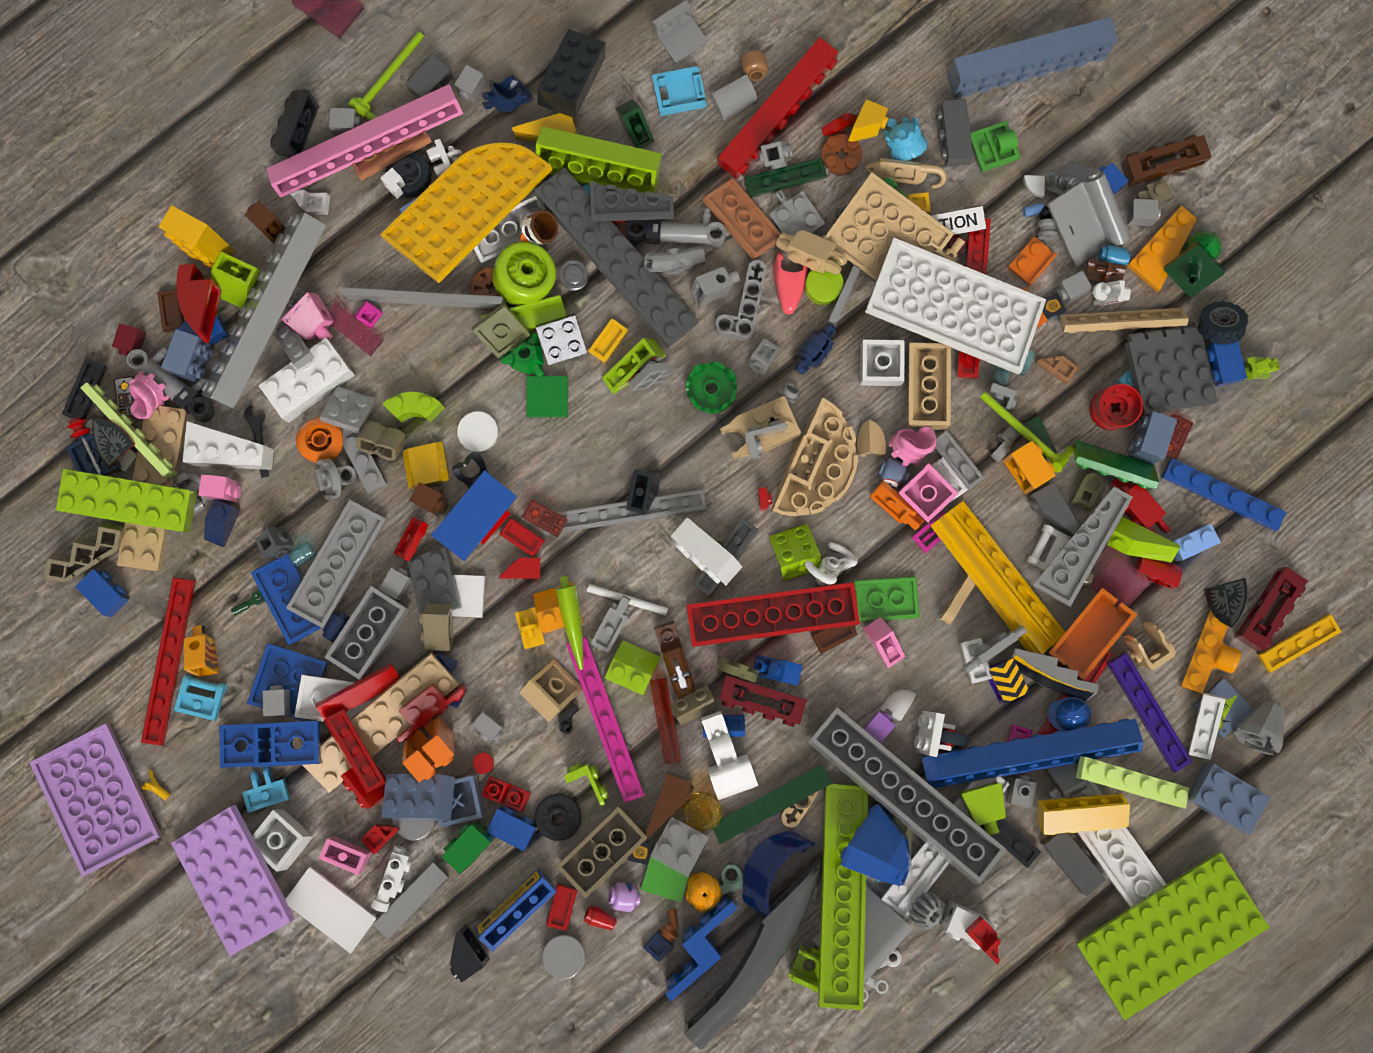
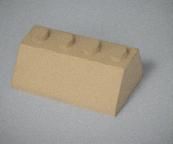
M909 343L908 425L918 428L925 426L933 430H947L951 425V347L942 343Z

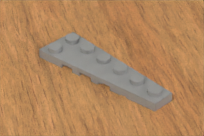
M1113 487L1032 586L1070 607L1133 497Z

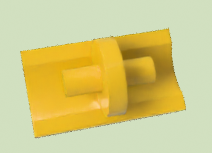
M535 607L515 613L524 648L529 649L546 644Z

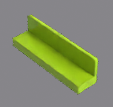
M561 295L509 308L529 331L536 329L535 325L566 316Z

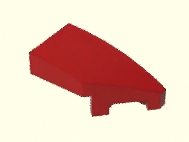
M845 113L821 128L823 136L835 135L854 124L857 120L856 114Z
M518 558L499 575V579H540V558Z
M375 824L360 840L375 855L400 830V827Z
M979 916L965 932L998 965L1000 963L998 947L1001 939L997 937V932Z

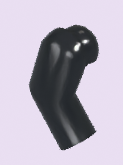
M573 702L559 714V729L564 734L572 732V716L579 711V708Z

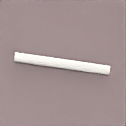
M589 584L587 592L619 602L624 595L631 599L629 605L666 616L668 612L667 607Z

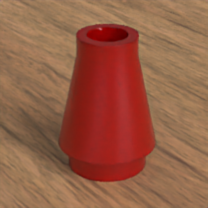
M589 905L583 921L588 926L612 931L617 919L597 905Z

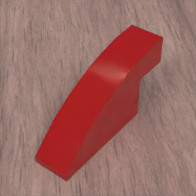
M194 264L179 265L176 291L180 310L190 327L205 343H209L222 290L212 279L203 280L204 275Z

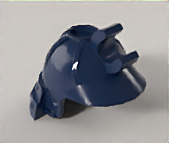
M513 74L507 76L500 83L489 80L490 92L482 93V97L486 101L482 102L484 108L491 109L495 107L500 112H511L517 107L533 100L531 92Z

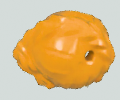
M703 872L690 875L687 882L688 889L685 893L688 903L701 913L715 908L722 896L717 879Z

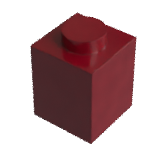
M119 323L112 347L119 350L118 354L127 357L132 350L142 349L147 333L139 328Z

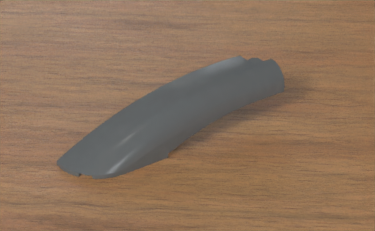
M822 856L815 860L760 914L761 923L754 939L732 975L719 991L685 1023L684 1035L699 1049L702 1050L746 1007L784 956L801 924L815 890L822 868Z

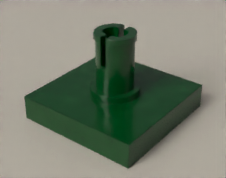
M1199 241L1164 266V271L1190 298L1225 274L1223 267Z

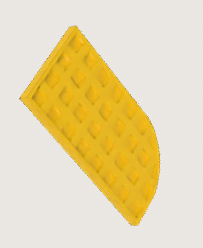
M491 143L476 147L464 153L453 162L380 235L387 243L437 283H440L552 171V167L530 149L521 145Z

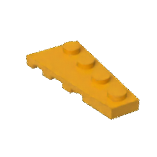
M1181 205L1127 267L1158 293L1168 276L1164 271V266L1179 255L1197 218Z

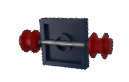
M81 417L69 421L70 425L66 428L72 429L73 433L70 436L72 438H79V441L67 446L66 449L77 471L107 475L121 468L119 461L110 469L102 461L96 450L93 434L88 436L91 428H86L84 425L87 419L82 420Z

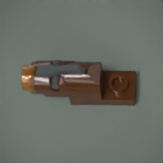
M674 621L654 627L674 692L678 694L679 698H683L694 692L695 685Z

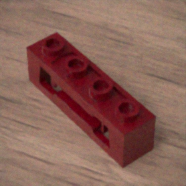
M1287 566L1278 568L1234 637L1255 651L1269 648L1273 642L1271 638L1284 625L1283 619L1293 611L1295 607L1294 602L1297 597L1299 598L1305 592V585L1308 580ZM1285 594L1283 598L1278 600L1264 624H1257L1259 620L1264 619L1278 595Z
M727 675L725 676L719 696L723 706L734 709V705L743 707V712L754 715V712L757 711L763 713L762 718L774 721L775 717L783 719L782 724L794 727L795 723L800 725L807 703L805 699ZM734 685L748 688L747 691L781 701V698L794 702V704L790 705L782 702L780 709L789 712L788 715L778 713L777 709L748 700L742 702L733 699V695L743 698L745 690L735 688Z

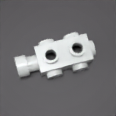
M394 845L377 897L373 899L371 908L374 910L387 912L390 905V897L395 898L397 892L401 893L405 880L401 879L403 872H408L412 861L408 859L409 852L406 851V848Z

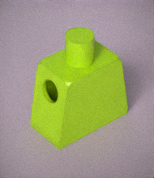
M996 781L958 792L970 819L978 826L984 824L985 831L989 835L999 833L996 821L1006 818L1001 782Z

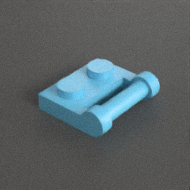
M185 674L174 711L217 721L222 700L227 690V684L221 682L216 684ZM193 686L213 691L215 696L212 698L189 692V688Z

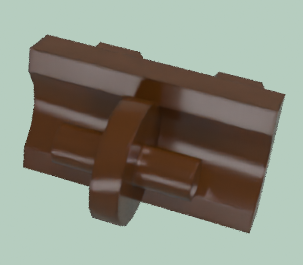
M1089 259L1085 276L1088 281L1096 283L1123 281L1126 266Z

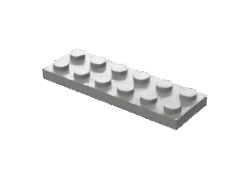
M349 499L286 609L324 629L387 519Z

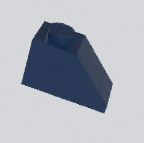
M213 499L205 517L204 540L225 547L240 509Z

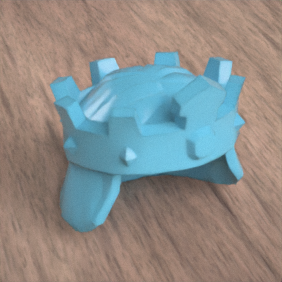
M907 117L902 118L903 123L898 125L895 119L889 118L886 125L890 130L887 131L885 129L882 134L885 136L884 139L887 141V146L890 147V158L909 161L920 156L927 149L928 143L922 135L918 118H913V121H909Z

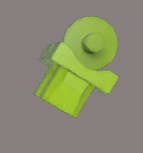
M1250 357L1247 358L1248 362L1244 364L1247 380L1271 378L1270 373L1280 370L1277 358Z

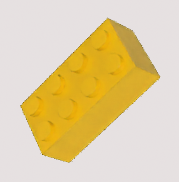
M172 205L158 226L165 232L163 236L171 240L187 256L196 261L200 260L210 269H212L220 252L230 256L235 252L207 224Z

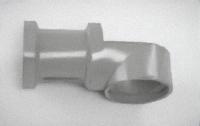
M1010 424L1002 434L999 433L997 435L1002 444L991 457L998 463L1011 450L1012 443L1021 435Z

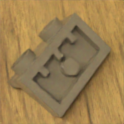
M707 685L670 704L681 726L718 706Z

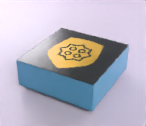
M1058 293L1045 298L1046 302L1042 312L1048 320L1067 311Z
M643 842L628 857V861L648 865L653 843Z

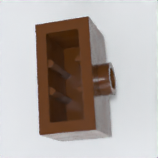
M419 482L409 501L439 517L440 514H444L447 510V501L449 499L443 496V491L434 485L429 488Z

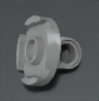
M329 458L321 459L316 463L319 465V469H316L317 483L320 491L325 490L327 495L324 497L327 500L340 497L341 486L351 484L356 479V471L351 466L336 467ZM344 469L350 472V478L347 481H344L341 477V472Z

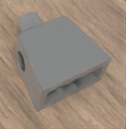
M721 267L696 277L690 292L700 309L727 295L733 284L740 281V277L736 270L727 273L726 269Z

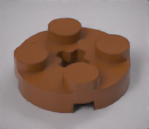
M838 134L830 136L823 145L821 152L823 163L829 169V172L834 175H848L860 164L862 150L859 141H848L849 135ZM839 151H844V153H846L847 156H844L843 159H839V155H836V153H839Z

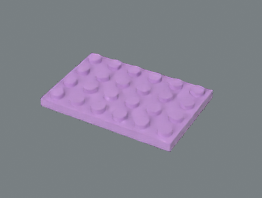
M105 723L29 762L82 877L162 837L109 723Z
M236 805L228 807L171 843L229 956L295 919Z

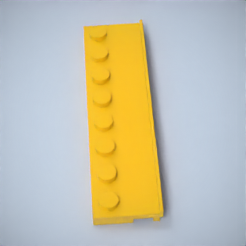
M964 501L931 524L932 529L1009 629L1013 632L1021 625L1026 629L1027 633L1018 638L1026 651L1043 655L1047 649L1060 640L1065 631Z

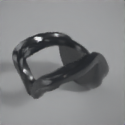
M477 452L470 453L464 462H458L452 466L454 476L459 481L465 483L469 489L484 470L488 473L483 458ZM471 459H473L478 464L480 471L476 476L467 478L462 474L460 468L468 465Z

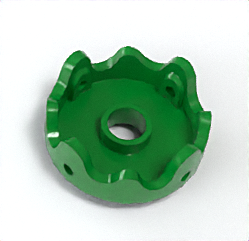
M716 361L697 364L686 381L688 400L700 412L706 414L723 412L732 405L737 394V382L734 372L731 368ZM708 384H715L717 386V391L714 394H709L705 388Z

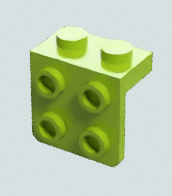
M579 762L568 767V772L564 775L567 784L587 775L600 805L606 804L609 794L605 785H600L598 781L600 774L596 765L592 766L588 762L581 766Z

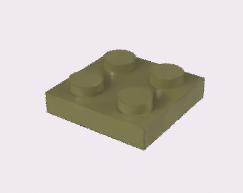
M505 303L472 326V331L498 359L530 336V331Z

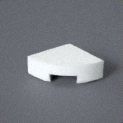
M1024 175L1023 182L1025 187L1034 196L1043 198L1045 193V176Z

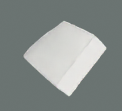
M297 190L290 193L300 208L308 214L328 215L329 194L308 193L305 190Z

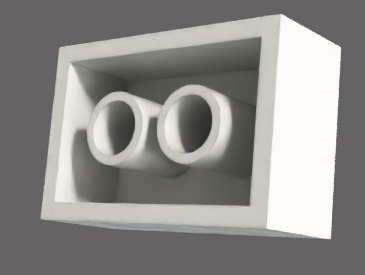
M686 518L671 535L675 541L673 545L685 557L694 562L699 569L707 573L717 584L721 581L724 585H727L742 568L731 553L689 518Z

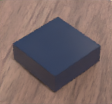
M657 930L643 948L660 962L673 947V944Z

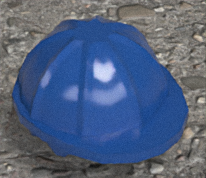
M1077 697L1059 699L1050 706L1048 711V718L1052 726L1064 731L1074 730L1081 726L1087 728L1092 717L1090 707Z

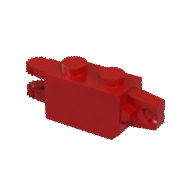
M1118 478L1109 484L1111 488L1116 487L1133 497L1124 512L1131 519L1130 521L1156 534L1158 533L1152 527L1153 524H1156L1165 534L1170 532V528L1162 519L1167 513L1146 489L1141 488L1137 484L1132 486L1129 482L1120 481Z

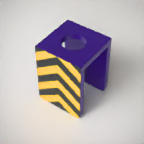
M1006 659L990 666L989 673L992 679L988 681L999 703L1006 704L1030 692L1014 659Z

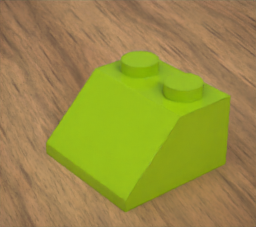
M622 640L605 679L644 695L661 657Z

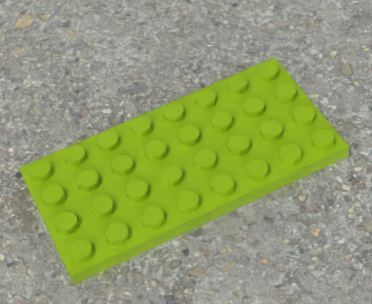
M1217 852L1075 942L1122 1019L1127 1020L1270 927L1223 854Z

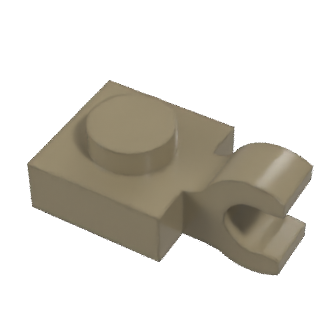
M1162 179L1144 187L1145 191L1137 193V196L1133 199L1158 200L1159 204L1170 200L1173 196L1166 180Z

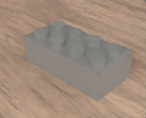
M370 586L325 655V658L357 679L365 678L370 674L411 609L378 590L377 587Z

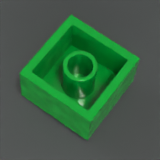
M478 820L474 823L470 821L458 832L460 837L458 839L455 837L443 848L445 853L441 857L459 874H462L496 837L486 832L487 828Z

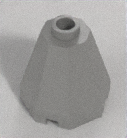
M1274 700L1261 702L1236 726L1234 734L1238 741L1244 744L1246 740L1251 743L1249 748L1268 755H1273L1274 752L1279 753L1283 746L1284 710L1281 704Z

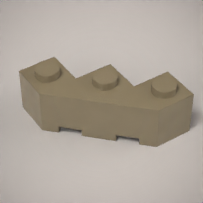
M104 521L98 528L97 540L78 537L73 542L71 556L53 553L47 558L44 579L68 582L81 572L113 554L121 546L125 526Z

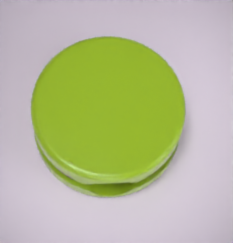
M811 270L806 279L805 292L813 303L830 305L840 297L844 287L843 277L841 273L835 275L825 271L822 274Z

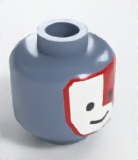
M890 457L887 461L883 460L878 475H880L881 481L884 480L889 485L899 487L902 482L906 483L909 478L908 466L902 465L903 461Z

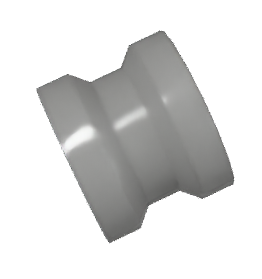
M1054 219L1038 221V228L1040 229L1038 233L1039 240L1051 241L1058 239L1059 233L1056 231L1057 226Z

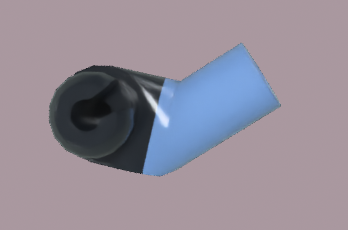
M1043 203L1026 206L1022 209L1024 217L1036 215L1042 220L1053 218L1049 208Z

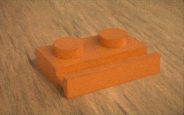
M1034 236L1007 269L1020 280L1025 281L1030 287L1057 254L1051 252L1050 248Z

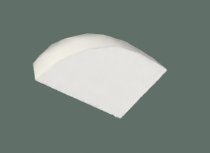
M910 690L895 691L885 700L880 709L897 721H901L912 704L916 693Z

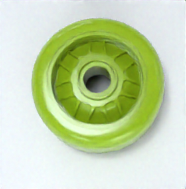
M516 242L505 247L497 257L492 271V281L495 290L506 302L514 306L530 304L545 299L556 280V267L552 257L541 246L531 242Z

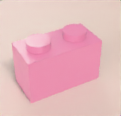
M201 474L198 495L212 501L215 499L221 502L237 503L238 498L241 496V486L239 482L227 477Z
M332 836L327 838L319 859L359 875L365 871L372 852Z

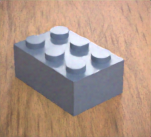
M1204 763L1188 795V801L1236 830L1251 835L1271 798L1212 763Z
M386 774L382 817L396 820L451 821L455 777L434 774L429 780L423 779L419 783L412 774Z

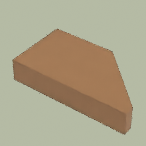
M1063 355L1045 359L1041 358L1035 362L1066 385L1079 369V366Z

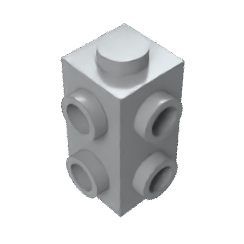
M788 140L761 146L762 151H759L761 162L765 163V167L771 166L772 170L787 166V162L792 161L791 156H794L792 144H788Z

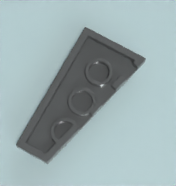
M590 181L592 222L674 219L673 196L648 191L646 193L636 192V189L632 188L626 190L616 188L615 185L607 184V186Z

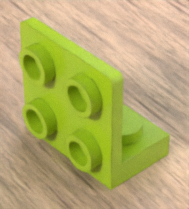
M808 524L769 536L784 582L809 574L810 572L805 567L806 561H811L817 569L822 562L821 554Z

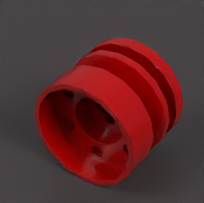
M1116 384L1100 390L1093 396L1089 406L1090 417L1095 425L1109 431L1134 424L1140 418L1143 411L1141 395L1135 388L1127 384ZM1111 405H1114L1113 410H1114L1115 412H1111V409H1112Z

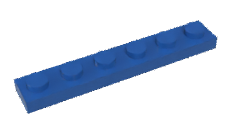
M1173 458L1169 460L1161 477L1273 531L1279 530L1286 511Z

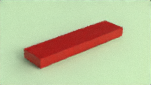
M391 663L316 703V709L323 720L342 709L348 712L383 693L400 676Z
M342 709L325 718L326 726L365 794L384 785L386 781L345 710Z

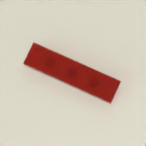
M667 679L651 680L650 685L664 763L666 765L681 761L673 712L670 706L671 701Z

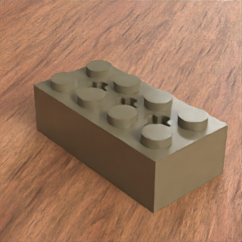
M619 804L558 863L556 868L586 899L648 837L645 836V830ZM614 831H621L623 839L620 840L618 838V840H615L613 838L615 836ZM599 846L607 848V855L604 853L600 855L598 853L600 850ZM584 861H589L592 864V870L583 869Z

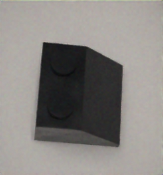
M467 923L456 932L450 960V971L454 978L459 979L461 983L484 968L490 960Z

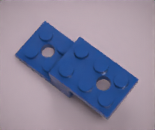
M320 721L219 725L220 768L321 764ZM296 737L301 738L303 741V746L300 749L293 747V740ZM241 739L247 743V748L244 751H240L237 748V743Z
M732 896L721 898L716 905L717 907L712 912L706 911L699 918L700 922L696 926L692 924L683 932L682 945L692 956V959L683 966L684 970L679 975L674 973L667 980L668 984L666 985L665 995L670 1001L721 959V949L708 934L738 909L737 902Z

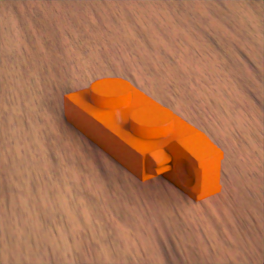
M884 480L870 495L871 499L900 524L901 522L909 524L914 530H917L924 522V519Z

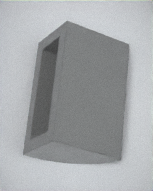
M746 74L712 93L711 102L724 122L758 103L755 89Z

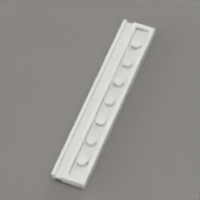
M995 777L970 782L965 790L998 781L1001 782L1004 793L1010 784L1002 777ZM958 797L953 805L969 817L960 797ZM925 841L911 858L912 866L905 884L902 886L891 884L880 898L905 919L910 915L909 910L913 907L912 903L916 901V897L920 898L923 892L927 893L949 864L945 858Z

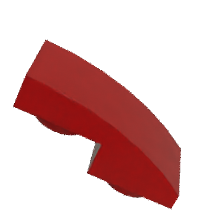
M489 776L481 796L496 803L504 804L519 812H524L532 792Z

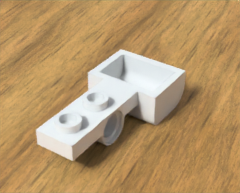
M721 711L702 717L701 720L717 765L707 769L718 800L757 787L758 784L748 755L746 754L738 758L736 756Z

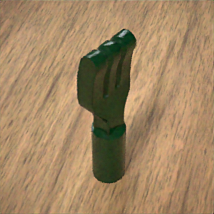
M260 590L252 594L250 600L233 607L231 611L236 616L249 609L250 606L254 604L260 605L266 601Z

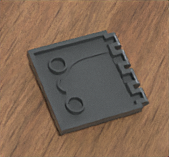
M1195 325L1164 329L1162 331H1150L1144 334H1129L1127 336L1128 343L1125 344L1133 383L1143 401L1141 416L1147 415L1152 411L1163 413L1218 403L1203 336L1200 335Z

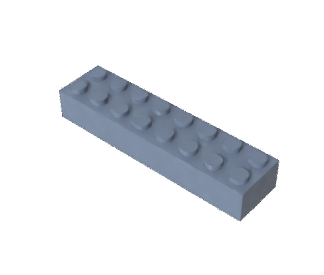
M1108 17L954 58L947 78L953 97L960 96L965 98L974 92L984 93L993 87L999 86V88H1002L1012 82H1025L1034 76L1044 77L1049 72H1063L1068 67H1081L1091 61H1103L1113 49L1118 37L1112 19Z

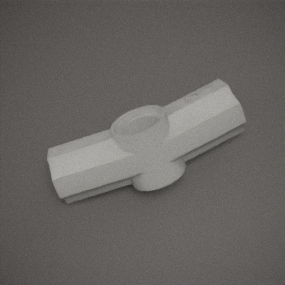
M701 246L685 250L672 248L664 253H647L644 257V268L649 272L668 271L669 275H676L683 272L686 268L704 265L706 262L705 253Z

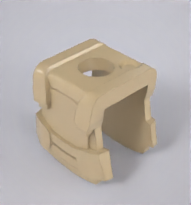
M1146 621L1142 623V628L1155 643L1158 650L1147 656L1141 643L1135 637L1125 635L1122 638L1128 649L1131 650V658L1140 667L1155 670L1173 658L1176 651L1172 643L1165 640L1166 636L1161 628L1152 622Z

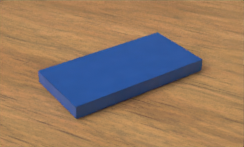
M484 470L432 533V536L465 562L517 499V496Z
M290 553L251 572L288 645H292L322 629L320 626L286 609L303 580Z

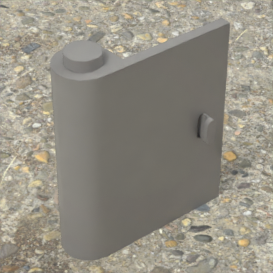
M1091 171L1085 179L1047 203L1074 267L1079 266L1097 254L1101 246H1119L1131 238L1103 171Z
M867 886L864 984L912 931L910 925ZM820 932L812 940L819 948Z

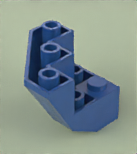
M875 804L874 807L870 808L868 816L862 825L857 828L848 847H844L840 859H842L841 866L897 886L905 884L912 866L908 838L889 811L881 804Z

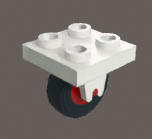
M922 711L918 719L919 733L914 741L915 752L937 757L939 749L951 751L953 744L966 746L967 735L955 733V725L943 723L945 714Z

